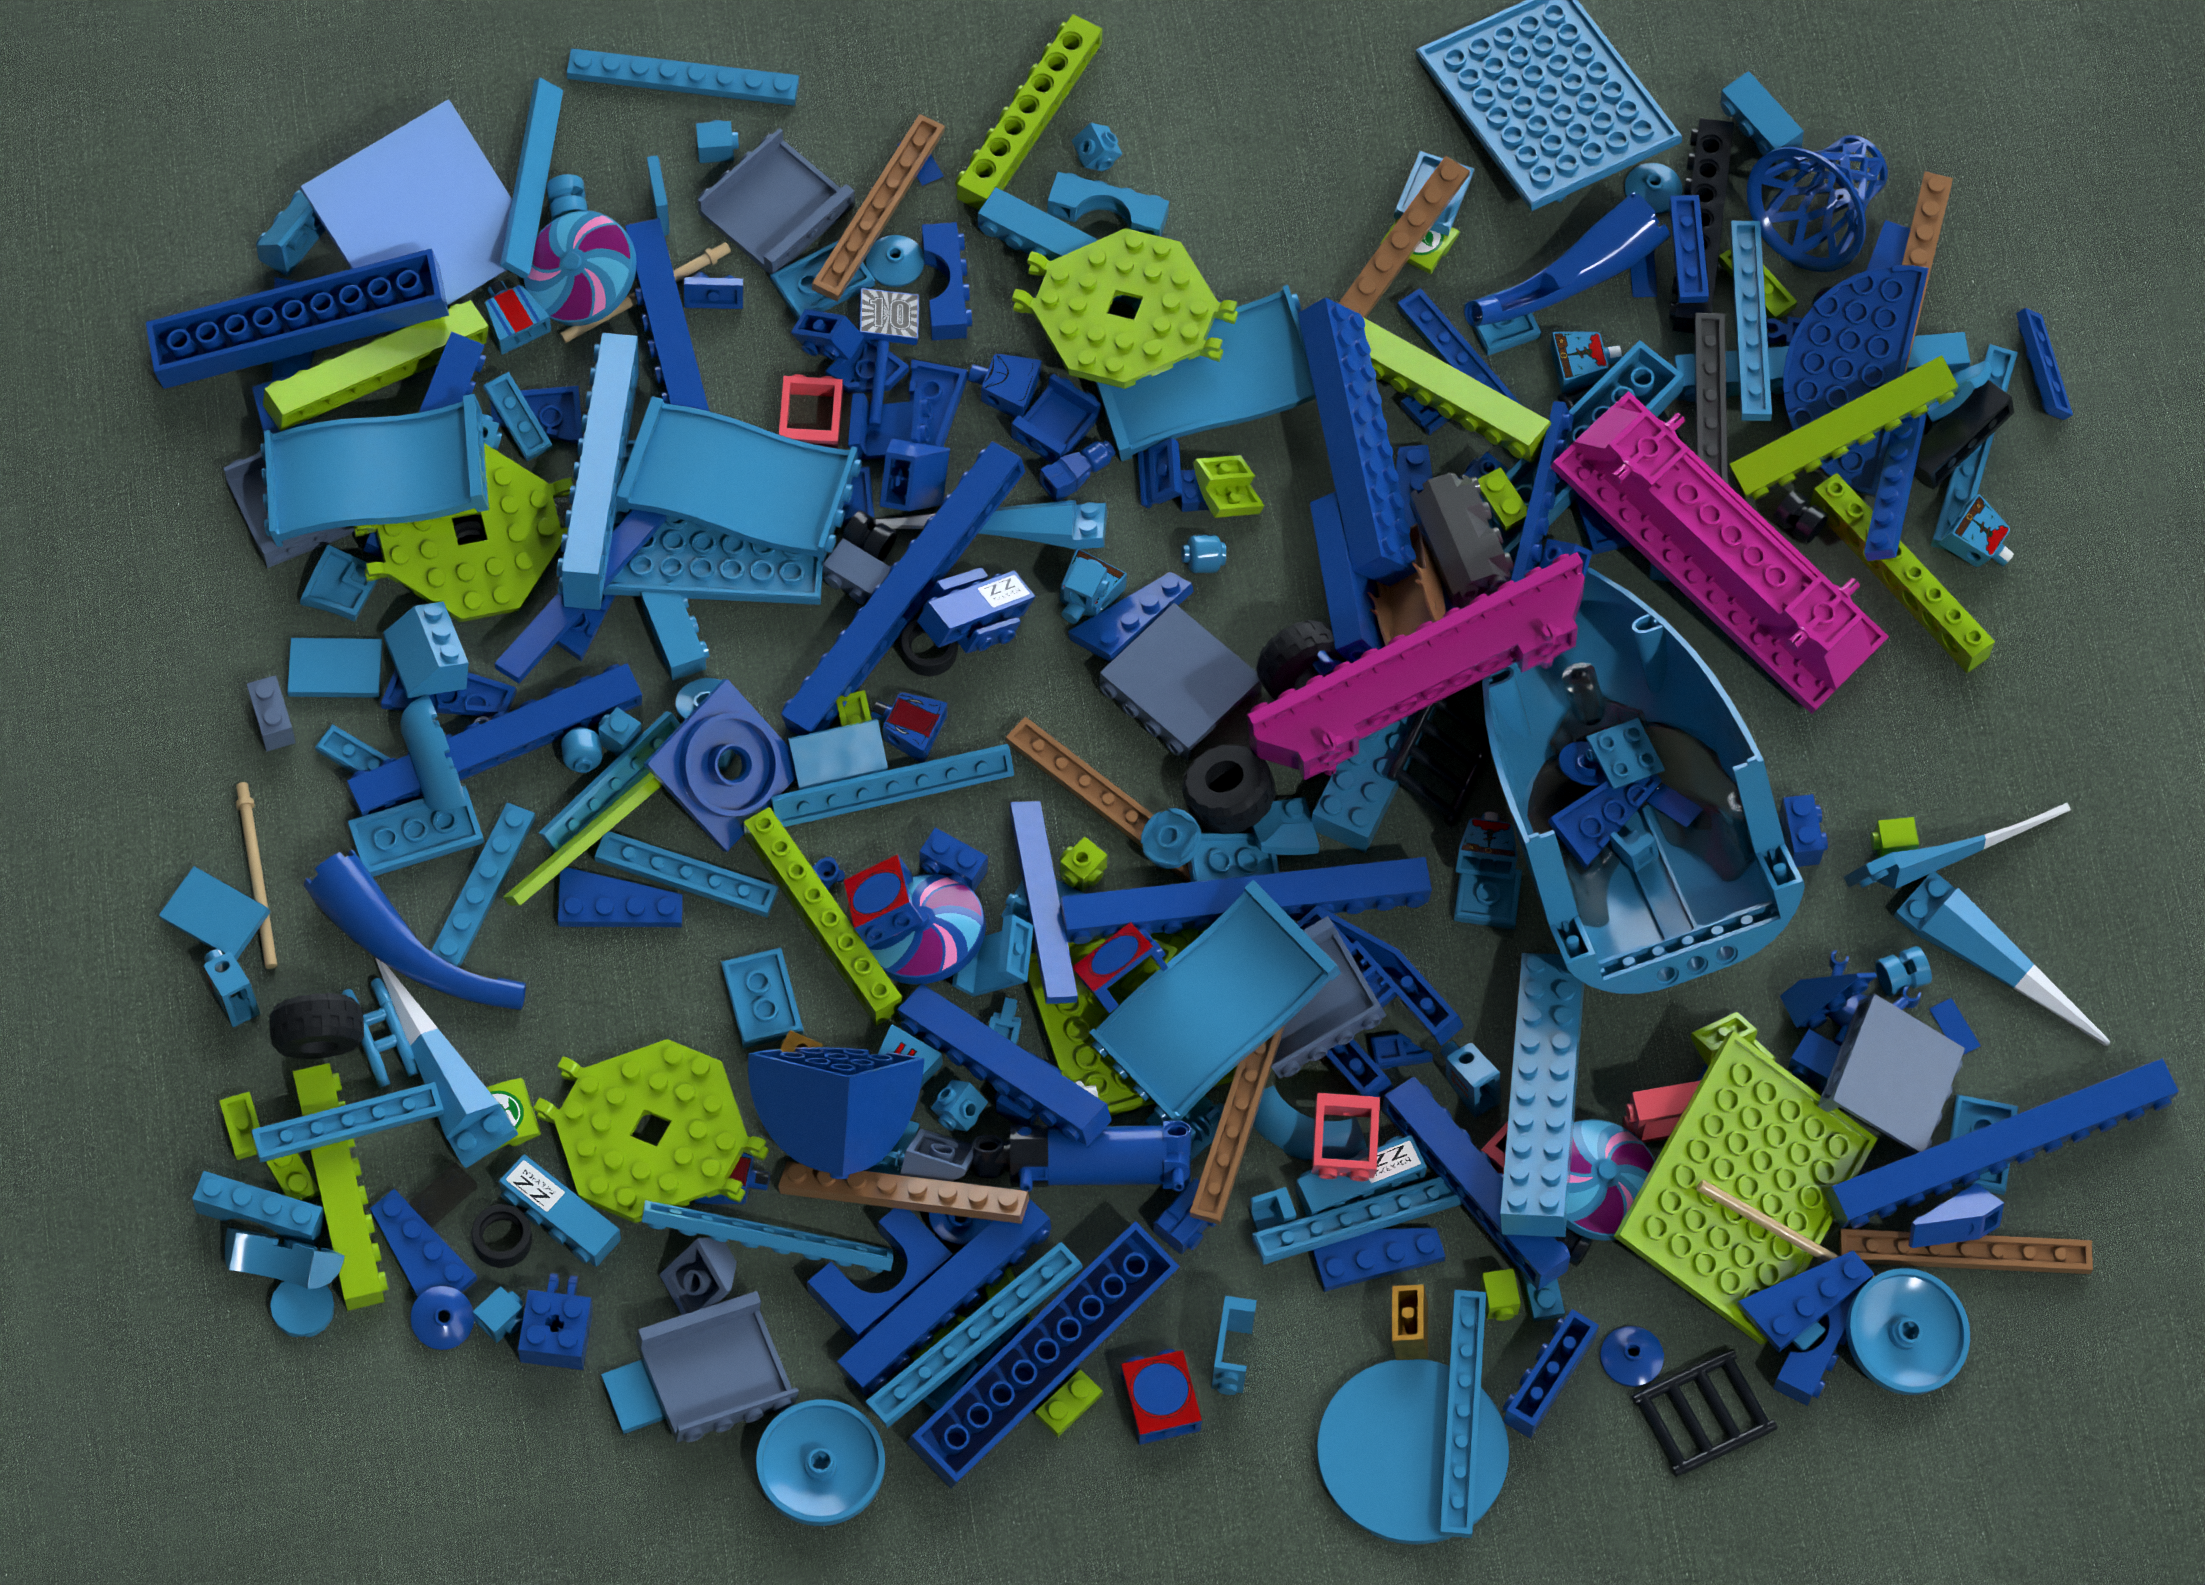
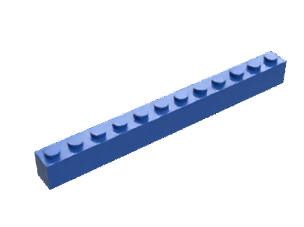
M993 441L978 454L976 463L969 472L966 471L961 476L958 486L952 494H948L944 498L941 508L935 516H931L926 521L924 530L917 539H913L909 543L906 553L901 560L892 565L889 575L884 582L874 588L870 600L864 607L857 610L853 622L846 630L840 632L836 639V644L829 653H825L820 658L818 667L812 675L807 676L803 680L800 690L795 697L785 703L781 716L787 729L799 736L828 729L839 714L836 700L840 696L847 697L850 693H854L859 689L926 602L937 581L942 580L1026 472L1020 456Z
M1426 857L1069 895L1061 897L1060 906L1067 942L1085 944L1094 939L1108 940L1130 922L1138 930L1144 928L1149 935L1158 932L1176 934L1186 929L1205 931L1245 891L1244 887L1252 880L1293 921L1302 919L1317 905L1333 914L1341 912L1358 914L1368 909L1387 911L1396 906L1405 905L1410 908H1416L1429 902L1432 888Z
M2162 1058L1836 1184L1830 1188L1825 1196L1840 1228L1851 1225L1852 1229H1856L1870 1222V1217L1878 1214L1880 1218L1887 1217L1897 1211L1896 1207L1906 1203L1908 1207H1913L1925 1200L1924 1196L1935 1193L1936 1197L1950 1192L1955 1184L1960 1182L1964 1186L1972 1184L1981 1178V1174L1990 1171L1991 1175H1995L2008 1168L2007 1164L2017 1161L2018 1164L2026 1163L2036 1157L2035 1153L2045 1150L2046 1154L2054 1152L2063 1147L2062 1143L2072 1139L2073 1143L2080 1142L2088 1138L2091 1131L2100 1129L2101 1132L2108 1131L2118 1125L2117 1121L2127 1118L2128 1122L2134 1121L2145 1115V1110L2153 1107L2155 1111L2162 1110L2172 1104L2171 1099L2179 1090Z

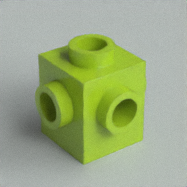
M1084 836L1074 847L1069 846L1060 856V876L1068 886L1072 888L1077 887L1083 892L1089 885L1093 887L1101 880L1104 874L1103 871L1107 868L1108 855Z

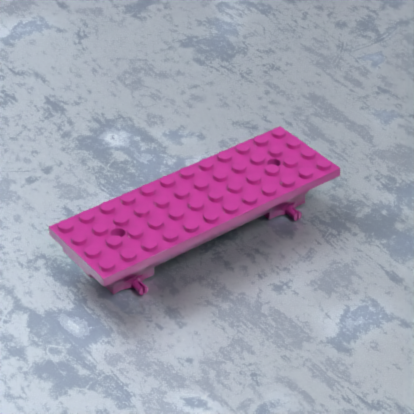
M1628 391L1583 432L1550 467L1806 710L1813 714L1889 638L1876 623L1853 603L1850 596L1860 588L1859 582L1857 581L1849 588L1856 581V579L1850 578L1842 588L1834 585L1678 438L1675 430L1685 422L1683 416L1677 421L1681 414L1675 413L1665 423L1659 420Z
M1578 552L1570 556L1567 553L1560 555L1552 561V565L1544 569L1541 567L1534 568L1525 574V578L1517 582L1513 580L1502 584L1497 589V592L1489 596L1487 594L1479 595L1470 602L1471 605L1459 609V607L1447 611L1442 619L1434 623L1427 621L1419 625L1415 629L1416 632L1406 637L1404 634L1398 635L1391 639L1387 646L1379 650L1372 648L1363 653L1361 659L1351 664L1349 661L1341 663L1333 669V673L1325 677L1322 675L1315 676L1306 682V686L1296 691L1295 689H1289L1280 694L1278 700L1270 704L1263 702L1251 709V713L1248 714L1250 749L1261 759L1299 770L1304 780L1322 772L1331 776L1332 772L1335 774L1337 765L1359 754V740L1514 663L1518 665L1521 673L1538 665L1546 669L1548 665L1551 667L1555 657L1576 646L1578 626L1575 623V619L1583 598L1585 581L1582 573L1583 561Z

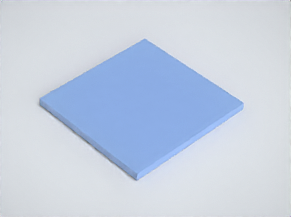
M449 99L300 186L301 192L350 269L432 248L440 265L448 306L507 271V269L500 266L512 198ZM399 329L391 330L390 332L392 334L397 332Z

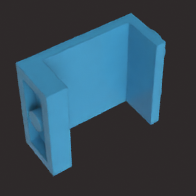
M1013 914L1004 916L1002 931L984 937L976 956L963 969L953 975L952 986L975 997L1027 982L1034 925Z
M1225 1296L1211 1388L1218 1389L1217 1391L1221 1394L1235 1395L1236 1392L1243 1393L1247 1366L1224 1363L1222 1358L1227 1330L1252 1334L1257 1300Z

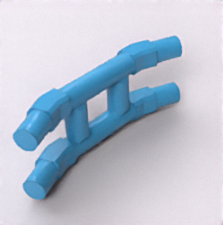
M376 978L371 982V986L380 1009L363 1015L364 1038L361 1043L378 1087L381 1088L391 1083L379 1054L380 1052L397 1046L408 1077L418 1074L420 1071L387 988L382 979ZM346 989L342 992V995L354 998L359 1004L353 990ZM386 1020L392 1035L374 1041L368 1026Z

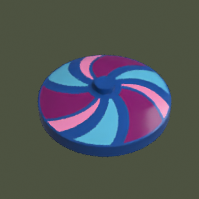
M939 874L913 876V882L907 884L911 902L921 915L923 922L869 947V950L889 978L907 984H929L956 974L971 962L983 943L986 932V919L978 897L965 883H958L949 879V876Z

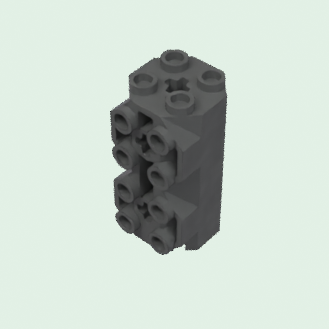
M1448 473L1427 480L1422 484L1424 490L1419 494L1417 490L1410 493V508L1452 606L1459 607V609L1471 605L1470 602L1477 596L1482 594L1489 596L1497 592V589L1502 584L1511 581L1510 570L1514 569L1512 558L1508 552L1504 553L1501 544H1503L1499 528H1490L1488 520L1492 519L1491 510L1488 503L1482 502L1480 498L1481 488L1475 476L1469 478L1466 475H1461V479H1458L1455 473Z

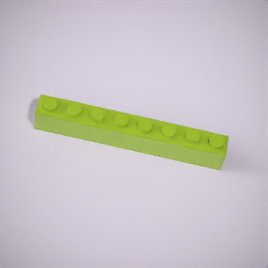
M471 300L463 304H455L448 309L449 316L400 328L397 332L385 337H377L371 343L360 348H352L339 357L326 359L311 369L300 370L294 376L283 381L272 382L264 389L263 406L279 430L283 431L438 364L451 331L485 344L489 326Z
M1363 317L1366 339L1371 348V362L1376 372L1375 379H1382L1388 382L1397 391L1413 396L1420 404L1424 406L1429 405L1438 410L1443 417L1454 419L1461 423L1468 431L1479 433L1491 444L1504 447L1517 458H1523L1532 463L1542 452L1546 431L1551 425V421Z
M1941 355L1729 464V470L1745 500L1750 497L1753 500H1757L1769 493L1768 488L1777 483H1779L1780 487L1787 485L1796 479L1795 474L1803 470L1809 473L1823 465L1822 460L1830 456L1834 460L1849 452V446L1857 442L1860 446L1867 444L1876 438L1875 433L1883 429L1889 432L1901 426L1902 419L1910 415L1914 419L1929 411L1927 406L1937 401L1939 405H1942L1955 398L1954 393L1957 392L1959 386Z
M330 1063L293 1071L303 1116L346 1105L345 1100L338 1101L337 1092L342 1091L339 1073L332 1074ZM354 1138L310 1149L333 1251L345 1255L339 1277L347 1311L385 1302L383 1291L389 1290L385 1272L378 1273L376 1262L382 1261L378 1242L371 1244L369 1234L374 1233L375 1229L371 1214L365 1215L363 1205L369 1204L365 1185L358 1187L356 1176L362 1175L358 1157L352 1158L349 1149L355 1147Z

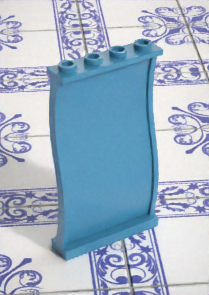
M1288 285L1283 286V289L1277 293L1237 307L1235 311L1238 312V317L1235 324L1227 323L1217 318L1214 319L1207 339L1213 337L1223 340L1221 346L1223 355L1220 362L1204 356H1198L1191 360L1186 358L1173 364V368L1153 377L1148 375L1136 380L1135 385L1126 389L1095 382L1121 462L1132 459L1133 454L1170 438L1176 439L1197 432L1252 421L1316 399L1297 312L1301 311V305L1297 294L1291 295Z
M475 394L463 396L462 402L421 413L317 422L272 434L270 430L264 431L265 443L260 444L262 458L266 461V468H262V479L264 485L267 486V493L263 494L265 510L268 511V518L264 519V526L267 536H272L277 547L283 546L284 540L326 529L416 522L448 516L473 508L477 512L489 510L482 410Z
M652 396L616 494L617 510L629 513L630 509L680 518L747 542L790 553L815 556L819 561L824 562L827 552H833L836 542V535L833 534L836 527L840 528L842 526L845 510H842L844 502H850L853 492V485L850 484L853 477L859 476L862 460H858L857 447L852 446L851 450H843L805 443L710 411L666 404L663 402V399Z
M1254 880L1244 887L1245 891L1206 931L1166 963L1168 969L1163 971L1160 968L1124 1000L1096 1030L1093 1028L1089 1032L1095 1040L1091 1045L1103 1058L1109 1055L1116 1062L1112 1067L1124 1080L1130 1076L1136 1083L1133 1089L1144 1101L1148 1098L1152 1099L1157 1105L1153 1110L1163 1121H1169L1170 1119L1172 1121H1181L1187 1112L1217 1082L1290 1021L1330 980L1333 981L1341 974L1337 964Z

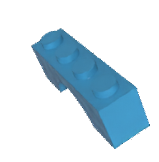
M1057 172L1048 198L1047 214L1063 220L1076 222L1082 215L1090 211L1108 210L1120 215L1128 224L1129 229L1161 237L1168 218L1169 201L1157 195L1149 196L1137 193L1130 188L1114 187L1100 180L1092 181L1080 178L1073 173Z
M203 1171L192 1198L196 1213L225 1222L235 1218L256 1222L272 1229L284 1239L288 1238L310 1243V1246L314 1247L317 1245L326 1222L323 1207L206 1171Z

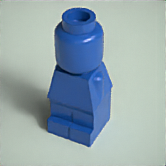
M1107 440L1104 442L1095 441L1082 449L1081 452L1060 457L1055 463L1048 464L1040 469L1039 484L1054 502H1059L1073 492H1077L1090 477V472H1097L1109 465L1111 458L1115 456V450Z

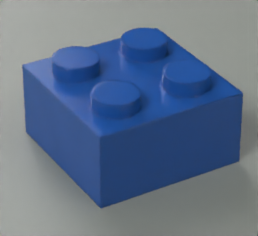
M1181 470V511L1209 510L1200 491L1195 470Z

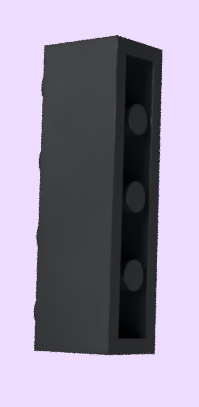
M1989 380L1984 385L1974 389L1971 395L1958 408L1946 415L1938 424H1933L1921 439L1914 476L1934 490L2015 413L2012 396Z

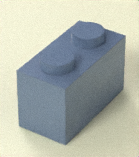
M843 538L823 563V579H825V582L834 589L840 588L848 593L855 602L863 605L870 600L874 588L882 584L887 578L891 567Z
M276 675L247 683L250 701L266 752L295 744L292 725Z

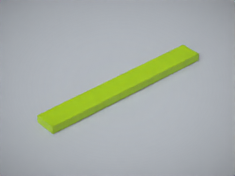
M651 772L648 773L504 895L503 898L509 906L522 905L659 789L662 784Z

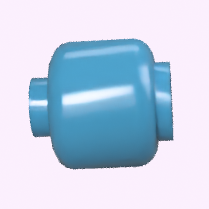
M1192 535L1189 537L1187 545H1182V563H1187L1188 569L1192 573H1216L1226 563V545L1220 541L1217 535Z
M576 727L563 737L561 743L563 761L570 770L587 773L601 763L603 757L601 740L595 731L586 727Z

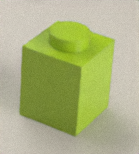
M1914 817L1878 820L1875 831L1871 832L1870 835L1872 850H1877L1878 858L1892 852L1918 849L1919 841Z
M1514 1268L1482 1273L1480 1287L1481 1292H1486L1485 1311L1487 1319L1496 1318L1497 1321L1512 1319L1514 1315H1518L1521 1302Z

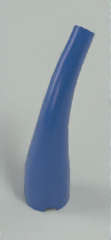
M1633 192L1596 222L1557 261L1538 274L1503 292L1469 301L1464 308L1465 319L1469 325L1477 327L1515 319L1552 306L1631 268L1670 238L1671 234L1665 224L1658 227L1659 220L1655 216L1656 211L1642 196L1636 195Z
M350 850L347 857H344L341 852L329 857L315 868L318 875L312 881L310 878L305 879L303 886L327 917L355 943L397 972L422 985L457 998L495 1007L522 1010L526 983L500 977L495 980L467 972L426 949L399 915L354 850Z

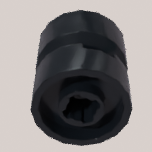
M1793 490L1778 506L1772 519L1785 530L1791 528L1792 535L1807 545L1823 529L1829 519V514L1816 504L1810 506V500L1798 490Z
M860 510L848 522L841 540L844 538L878 560L883 561L896 541L897 531L884 523L877 525L874 517Z

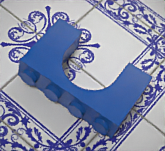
M894 1208L878 1221L879 1234L903 1258L907 1267L904 1278L896 1287L882 1293L862 1291L854 1286L832 1262L828 1263L807 1281L808 1293L855 1343H858L953 1257V1254L910 1210Z

